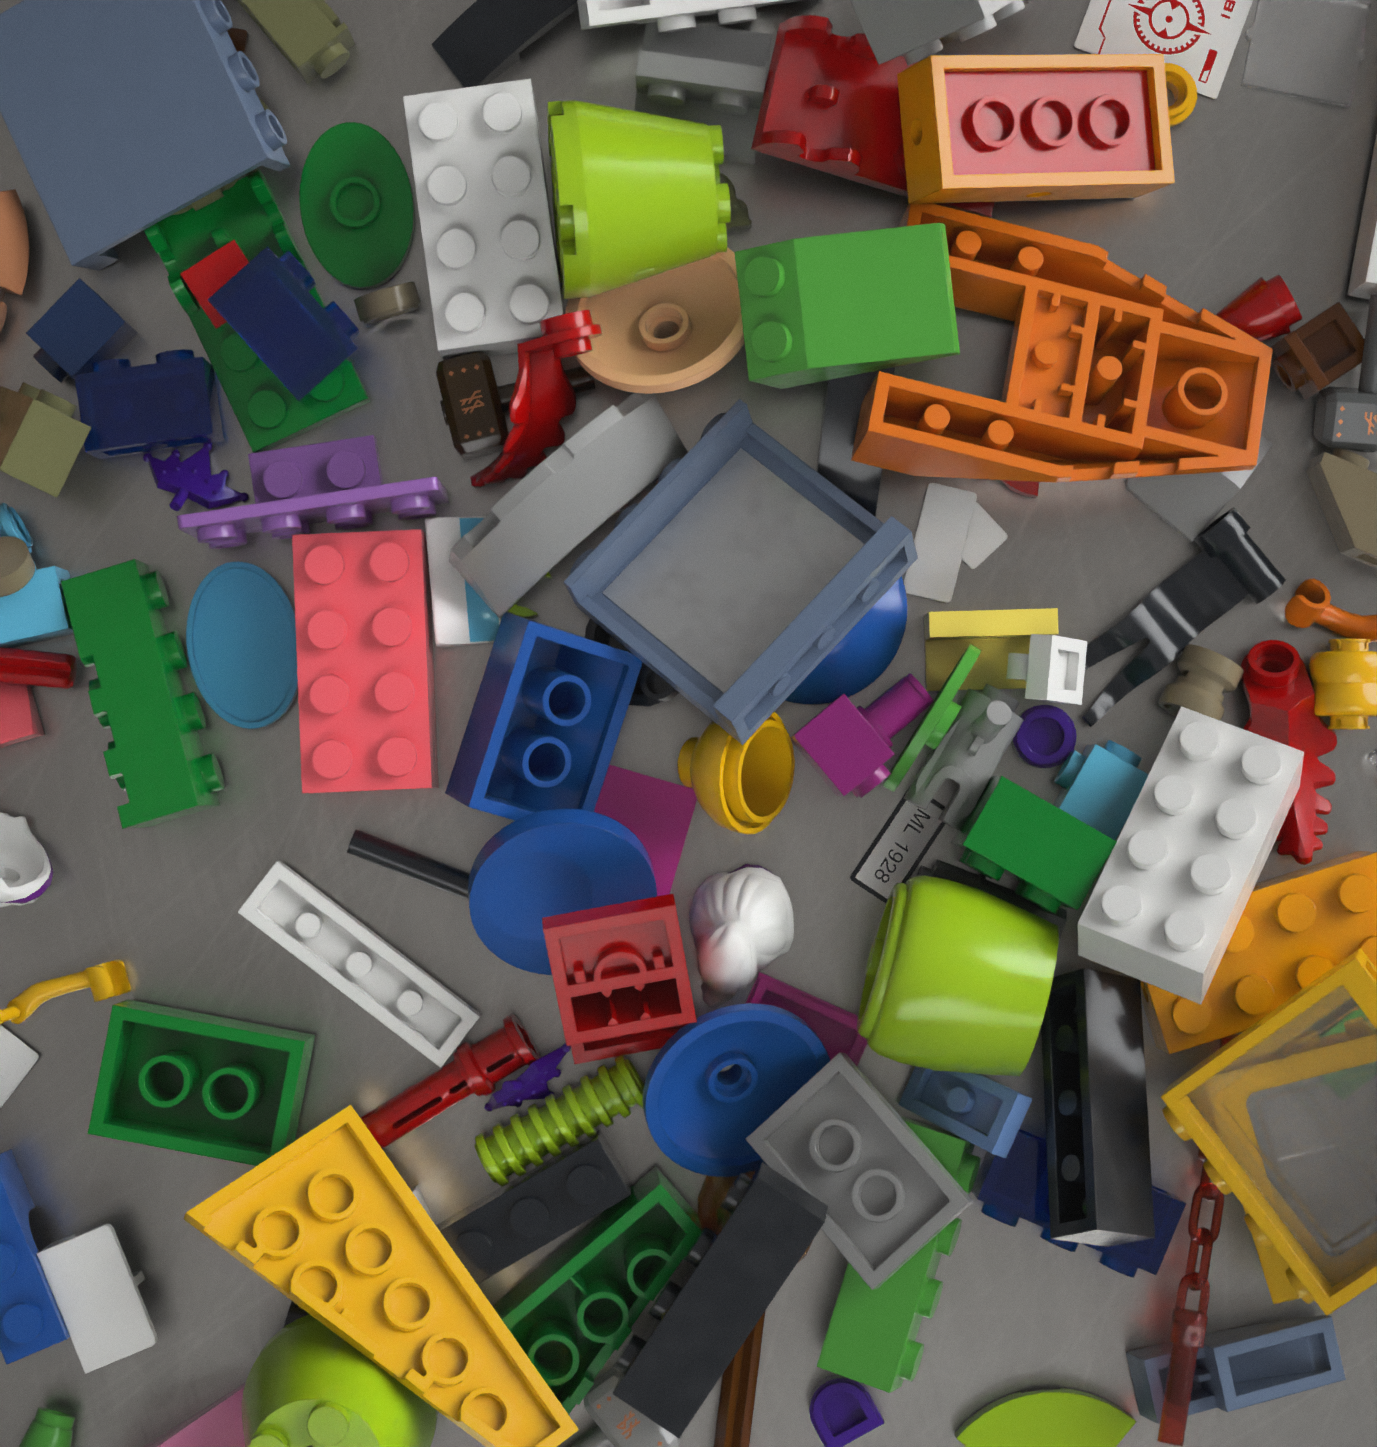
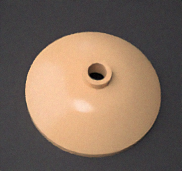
M728 247L727 252H718L714 256L592 297L568 299L565 314L590 310L593 325L600 324L602 331L601 336L590 339L592 351L575 356L579 364L591 376L603 384L626 392L644 394L664 393L699 383L722 369L745 344L735 253Z

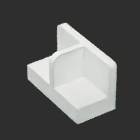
M104 1224L78 1236L74 1233L49 1244L36 1253L85 1374L152 1347L157 1342V1333L137 1287L145 1280L142 1270L134 1273L131 1272L114 1227L111 1224Z

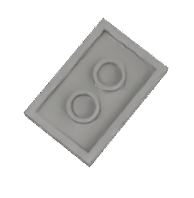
M839 1052L746 1138L747 1142L770 1168L828 1206L825 1223L821 1230L872 1290L878 1289L974 1202L846 1053Z

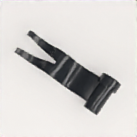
M1235 507L1214 520L1194 539L1202 551L1156 586L1127 616L1087 644L1085 670L1144 638L1149 640L1144 649L1108 683L1082 717L1090 727L1100 720L1125 695L1170 664L1199 633L1232 609L1246 596L1249 595L1255 604H1258L1285 583L1286 579L1246 533L1251 527Z

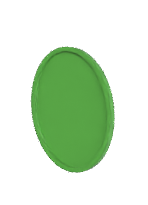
M969 644L935 697L934 703L930 705L892 767L891 774L885 779L883 787L894 792L924 745L933 750L938 747L962 707L952 700L980 655L981 650Z

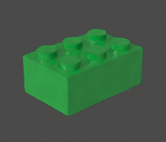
M129 999L112 1005L88 1134L258 1166L293 1143L296 1139L315 1035Z

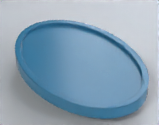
M239 561L218 566L200 583L189 608L186 645L190 668L201 695L212 710L222 719L241 728H263L273 724L286 713L298 692L295 609L282 586L265 570L253 564Z

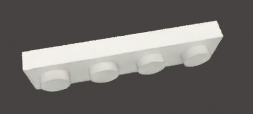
M276 861L238 911L244 918L440 1068L446 1063L481 1017L479 1012L282 861Z

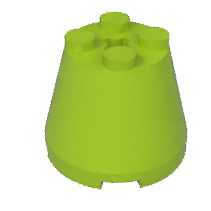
M577 100L547 102L549 156H552V204L560 283L563 282V299L592 297L714 256L718 252H727L726 223L731 221V207L728 183H720L719 164L724 162L721 125L707 126L705 123Z
M310 1314L289 1323L267 1342L249 1372L242 1396V1423L245 1447H430L434 1438L439 1413L435 1408Z

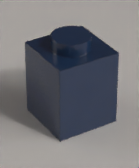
M80 278L26 332L40 347L33 357L54 378L62 383L70 375L85 387L138 333Z

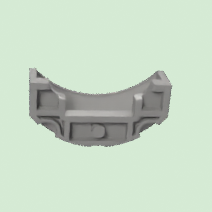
M632 393L617 407L612 405L520 480L490 508V513L478 525L465 534L451 548L449 562L499 618L510 610L540 579L583 540L647 487L657 481L664 468L670 462L677 458H683L688 453L654 394Z

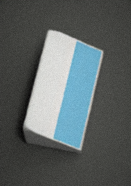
M486 516L425 518L435 643L439 648L491 644L495 641L501 617L499 618L449 562L451 548Z

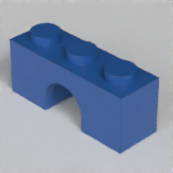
M12 1149L0 1153V1350L6 1365L67 1340L70 1337L36 1254L39 1251L34 1242L29 1224V1212L35 1208V1205Z

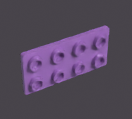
M374 435L250 453L248 458L255 504L177 516L178 529L198 539V543H209V549H223L247 544L246 534L272 533V539H290L295 534H311L309 524L327 522L328 524H335L336 530H348L373 525L372 515L392 512V514H398V520L432 517L436 515L435 505L449 503L447 489L438 477L383 484L377 439Z

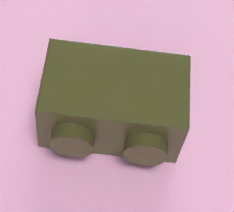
M24 382L18 392L0 386V471L58 498L92 427L72 418L77 408L76 405L48 391L39 390Z

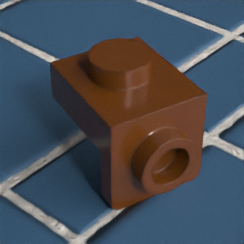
M1337 302L1271 346L1270 348L1273 349L1277 357L1273 360V366L1284 385L1292 392L1299 390L1306 400L1362 363L1365 339L1341 303Z

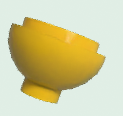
M775 711L743 745L712 721L700 737L689 738L683 744L679 753L678 774L683 785L693 788L700 806L715 823L736 833L756 834L765 829L784 807L792 788L795 770L793 744L784 723Z

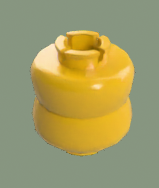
M1329 639L1330 651L1316 652L1309 661L1310 676L1315 692L1314 713L1319 717H1330L1328 729H1370L1368 717H1377V651H1369L1370 639Z

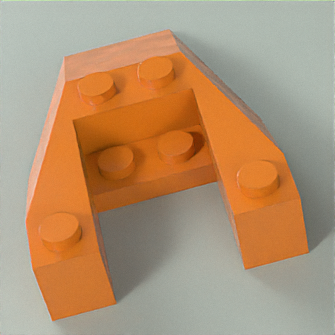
M933 203L908 205L898 227L931 223L945 224L955 307L1015 322L1002 399L997 401L879 371L861 405L851 461L912 476L1053 483L1253 470L1257 465L1273 352L1272 348L1204 308L1198 313L1167 295V286L1147 274H1144L1140 279L1108 260V251L1098 245Z

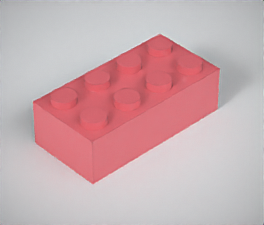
M422 529L292 535L302 793L439 788L431 586L426 533Z

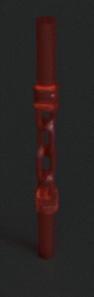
M1238 1034L1221 1038L1219 1049L1238 1036ZM1198 1149L1197 1159L1204 1162L1207 1160V1158L1202 1153V1151ZM1203 1164L1200 1185L1195 1189L1188 1222V1233L1191 1241L1184 1277L1180 1280L1175 1309L1172 1312L1168 1342L1173 1344L1157 1438L1159 1442L1183 1446L1198 1348L1204 1347L1210 1298V1284L1207 1279L1213 1243L1218 1239L1224 1209V1194L1214 1183L1210 1182ZM1202 1198L1206 1201L1215 1200L1210 1230L1205 1227L1198 1228ZM1199 1246H1203L1200 1268L1198 1273L1195 1271ZM1188 1288L1192 1291L1201 1290L1198 1311L1185 1308Z

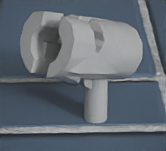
M989 684L985 685L981 693L968 689L959 704L962 707L938 747L935 750H931L924 765L904 796V799L920 809L926 810L939 787L946 779L956 781L960 787L958 791L952 794L938 818L956 830H960L967 816L976 806L993 772L1024 721L1014 713L1019 702Z

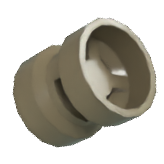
M1186 645L1178 660V667L1183 676H1178L1175 682L1166 685L1159 699V705L1175 717L1182 706L1221 721L1225 713L1222 705L1224 700L1222 694L1236 690L1244 670L1229 658L1198 645Z

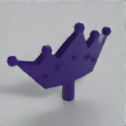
M210 442L204 443L203 448L183 462L179 459L180 451L173 450L171 455L164 461L152 457L150 453L143 455V460L149 464L157 488L175 493L174 498L169 504L170 508L174 511H180L187 499L207 509L240 500L246 502L249 496L245 492L240 493L225 486L226 478L229 476L227 470L223 469L219 474L211 475L209 451L212 449V444Z
M564 1043L561 1047L534 1061L516 1080L504 1081L502 1089L493 1093L488 1103L485 1104V1110L490 1112L505 1106H516L518 1108L521 1107L522 1100L545 1099L550 1094L554 1095L552 1091H549L547 1081L554 1077H560L561 1070L556 1067L566 1053L570 1051L571 1045L566 1046V1043Z

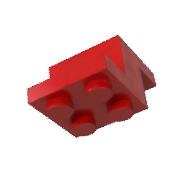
M674 894L542 917L543 933L566 1046L571 1045L574 1065L618 1057L620 1055L661 1049L679 1029L686 1024L697 1022Z

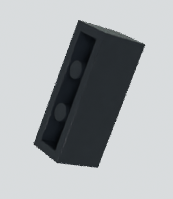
M600 1129L596 1135L579 1141L578 1145L573 1148H567L557 1157L550 1158L539 1167L531 1169L523 1176L514 1179L507 1185L437 1224L436 1227L478 1285L631 1195L632 1183Z

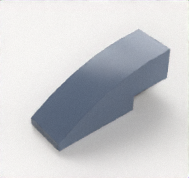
M1329 1315L1288 1319L1233 1328L1126 1352L1139 1414L1157 1424L1214 1408L1230 1412L1346 1380L1333 1319Z

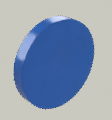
M580 809L541 811L522 817L505 826L480 850L474 860L468 880L470 916L474 929L483 944L504 962L528 972L552 975L543 933L542 917L657 896L652 862L647 850L637 836L627 827L610 817Z

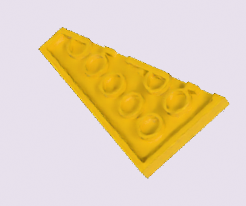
M352 1105L341 1110L185 1213L183 1218L185 1221L485 1447H557L579 1430Z

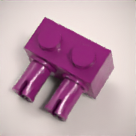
M909 673L865 709L862 706L856 708L848 697L842 694L790 738L792 743L836 796L844 797L851 791L856 798H862L891 774L884 765L887 760L895 755L890 749L893 746L890 739L933 704L934 700L920 682Z

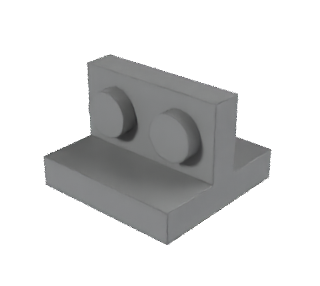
M657 22L646 23L643 48L639 50L637 59L634 111L705 123L707 126L721 125L724 160L755 164L756 151L751 150L766 84L772 34L696 24V28L658 33Z

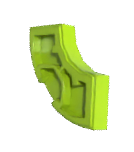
M1060 1388V1390H1037L1025 1393L1020 1391L1000 1398L976 1412L954 1434L956 1439L966 1447H1116L1137 1421L1125 1410L1104 1398L1075 1389Z

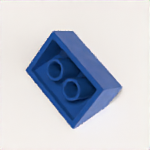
M506 612L502 616L445 794L467 807L515 821L530 814L553 809H580L594 812L643 662L630 652Z

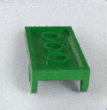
M259 168L247 173V176L238 180L234 186L224 190V197L198 211L191 208L185 213L170 215L144 230L149 242L168 271L169 285L178 302L189 316L253 453L268 451L371 402L268 183ZM234 239L270 295L216 329L180 273Z

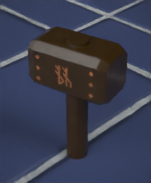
M475 352L438 362L436 376L442 396L440 404L446 426L449 425L453 445L457 453L463 459H471L503 451L505 441L509 436L504 411L509 410V403L515 383L497 386L491 360L484 352ZM582 366L564 370L575 394L596 389L593 376Z

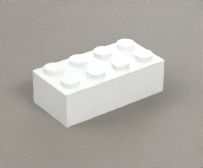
M531 78L403 96L438 352L443 360L475 352H484L488 357L518 353L517 344L543 337L539 324L540 321L565 314L536 102Z
M1181 706L1077 923L1078 955L1201 1005L1299 790L1304 751Z

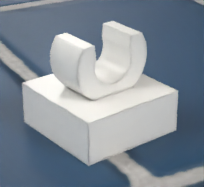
M1031 634L1029 654H1008L1006 679L1026 681L1025 699L1082 705L1087 641L1055 635Z

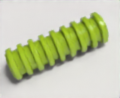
M620 1055L615 1058L616 1065L608 1069L605 1064L598 1067L597 1076L590 1078L588 1074L580 1077L581 1085L573 1088L571 1084H567L562 1088L563 1095L557 1098L553 1094L546 1096L545 1105L538 1107L534 1103L528 1106V1114L523 1117L518 1113L510 1117L511 1124L505 1127L501 1123L492 1127L493 1134L488 1137L484 1133L476 1135L475 1150L492 1181L503 1187L509 1183V1175L515 1173L521 1177L526 1174L527 1165L533 1163L536 1167L544 1164L543 1156L550 1153L553 1157H557L562 1153L561 1146L568 1143L573 1148L579 1144V1136L586 1134L590 1138L597 1133L595 1127L601 1124L606 1128L614 1124L613 1117L621 1114L623 1118L630 1116V1108L636 1104L643 1108L644 1083L630 1059Z

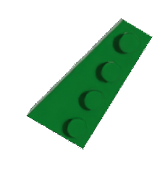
M133 559L61 581L79 657L86 668L95 666L98 678L89 681L88 693L93 713L104 729L111 728L114 739L108 742V750L103 751L110 778H116L123 791H127L129 803L117 806L122 829L147 828L219 806L220 802L216 791L223 790L225 787L223 775L214 753L205 755L198 730L206 728L205 716L196 693L191 692L187 694L180 669L188 666L186 653L176 631L168 633L161 609L169 606V599L159 571L150 572L146 563Z
M656 1166L632 1186L630 1196L600 1213L493 1305L497 1314L568 1415L575 1405H579L594 1385L595 1377L615 1350L618 1351L632 1332L633 1324L650 1300L654 1301L702 1231L696 1211Z

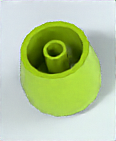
M919 875L910 877L906 884L896 883L886 902L876 938L873 940L865 971L866 977L858 1011V1033L866 1038L868 1046L877 1054L899 1063L939 1071L1020 1076L1026 1068L1035 1047L1047 1007L1057 961L1059 944L1058 926L980 889L945 878Z

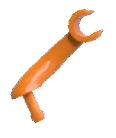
M1315 578L1302 582L1296 589L1295 596L1286 604L1285 617L1295 627L1307 628L1315 623L1349 639H1370V642H1377V614L1359 615L1330 604L1331 596L1328 588Z

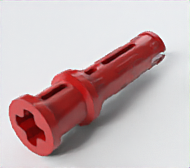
M514 1014L508 1015L503 1019V1027L473 1045L468 1042L459 1045L457 1051L453 1054L454 1060L360 1117L382 1149L473 1093L479 1097L490 1095L496 1090L495 1083L523 1066H530L534 1061L540 1059L541 1057L536 1045L520 1020Z

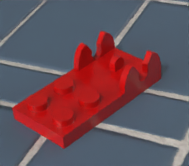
M801 15L780 23L751 150L908 198L897 74L916 63L907 65L904 57L898 56L879 65L865 33H857L849 37L833 34V25L827 17ZM995 202L933 204L990 218L992 217Z

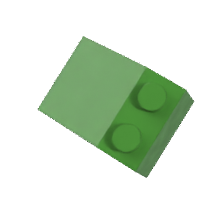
M943 223L795 238L735 251L749 381L785 389L960 354L946 227Z

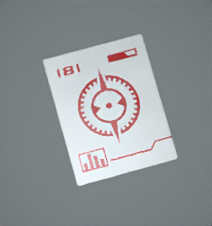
M1090 0L1074 47L1091 54H1164V63L1176 64L1184 68L1192 76L1197 87V93L1216 99L1253 0Z

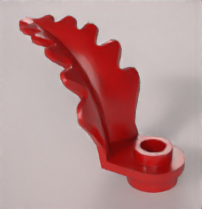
M581 310L544 319L539 322L543 337L517 344L519 370L509 403L510 420L514 426L499 456L487 467L470 476L471 486L477 488L494 483H504L507 478H523L528 472V467H536L547 458L543 452L544 448L559 446L564 443L565 432L559 421L562 417L573 414L575 411L576 394L563 369L561 359L592 351L590 339L602 335L600 324L593 325L590 310Z
M1266 640L1254 645L1241 663V668L1244 670L1241 682L1250 706V718L1243 729L1304 751L1300 787L1275 842L1281 841L1277 848L1279 855H1291L1297 863L1306 865L1312 862L1313 852L1323 848L1322 841L1316 836L1325 835L1328 832L1327 823L1317 817L1316 814H1329L1332 811V805L1329 800L1316 793L1315 790L1333 785L1336 781V775L1332 769L1320 762L1318 757L1335 749L1337 735L1332 729H1328V725L1314 713L1315 692L1298 651L1284 641Z

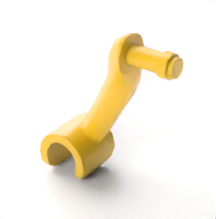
M117 959L85 968L81 972L37 982L9 1001L7 1008L0 1009V1025L9 1020L14 1024H20L30 1017L44 1002L74 991L91 988L94 1002L131 992L125 965L122 960Z

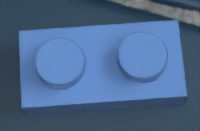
M915 1066L898 1105L970 1143L1006 1159L1032 1102V1098L983 1074L939 1071Z

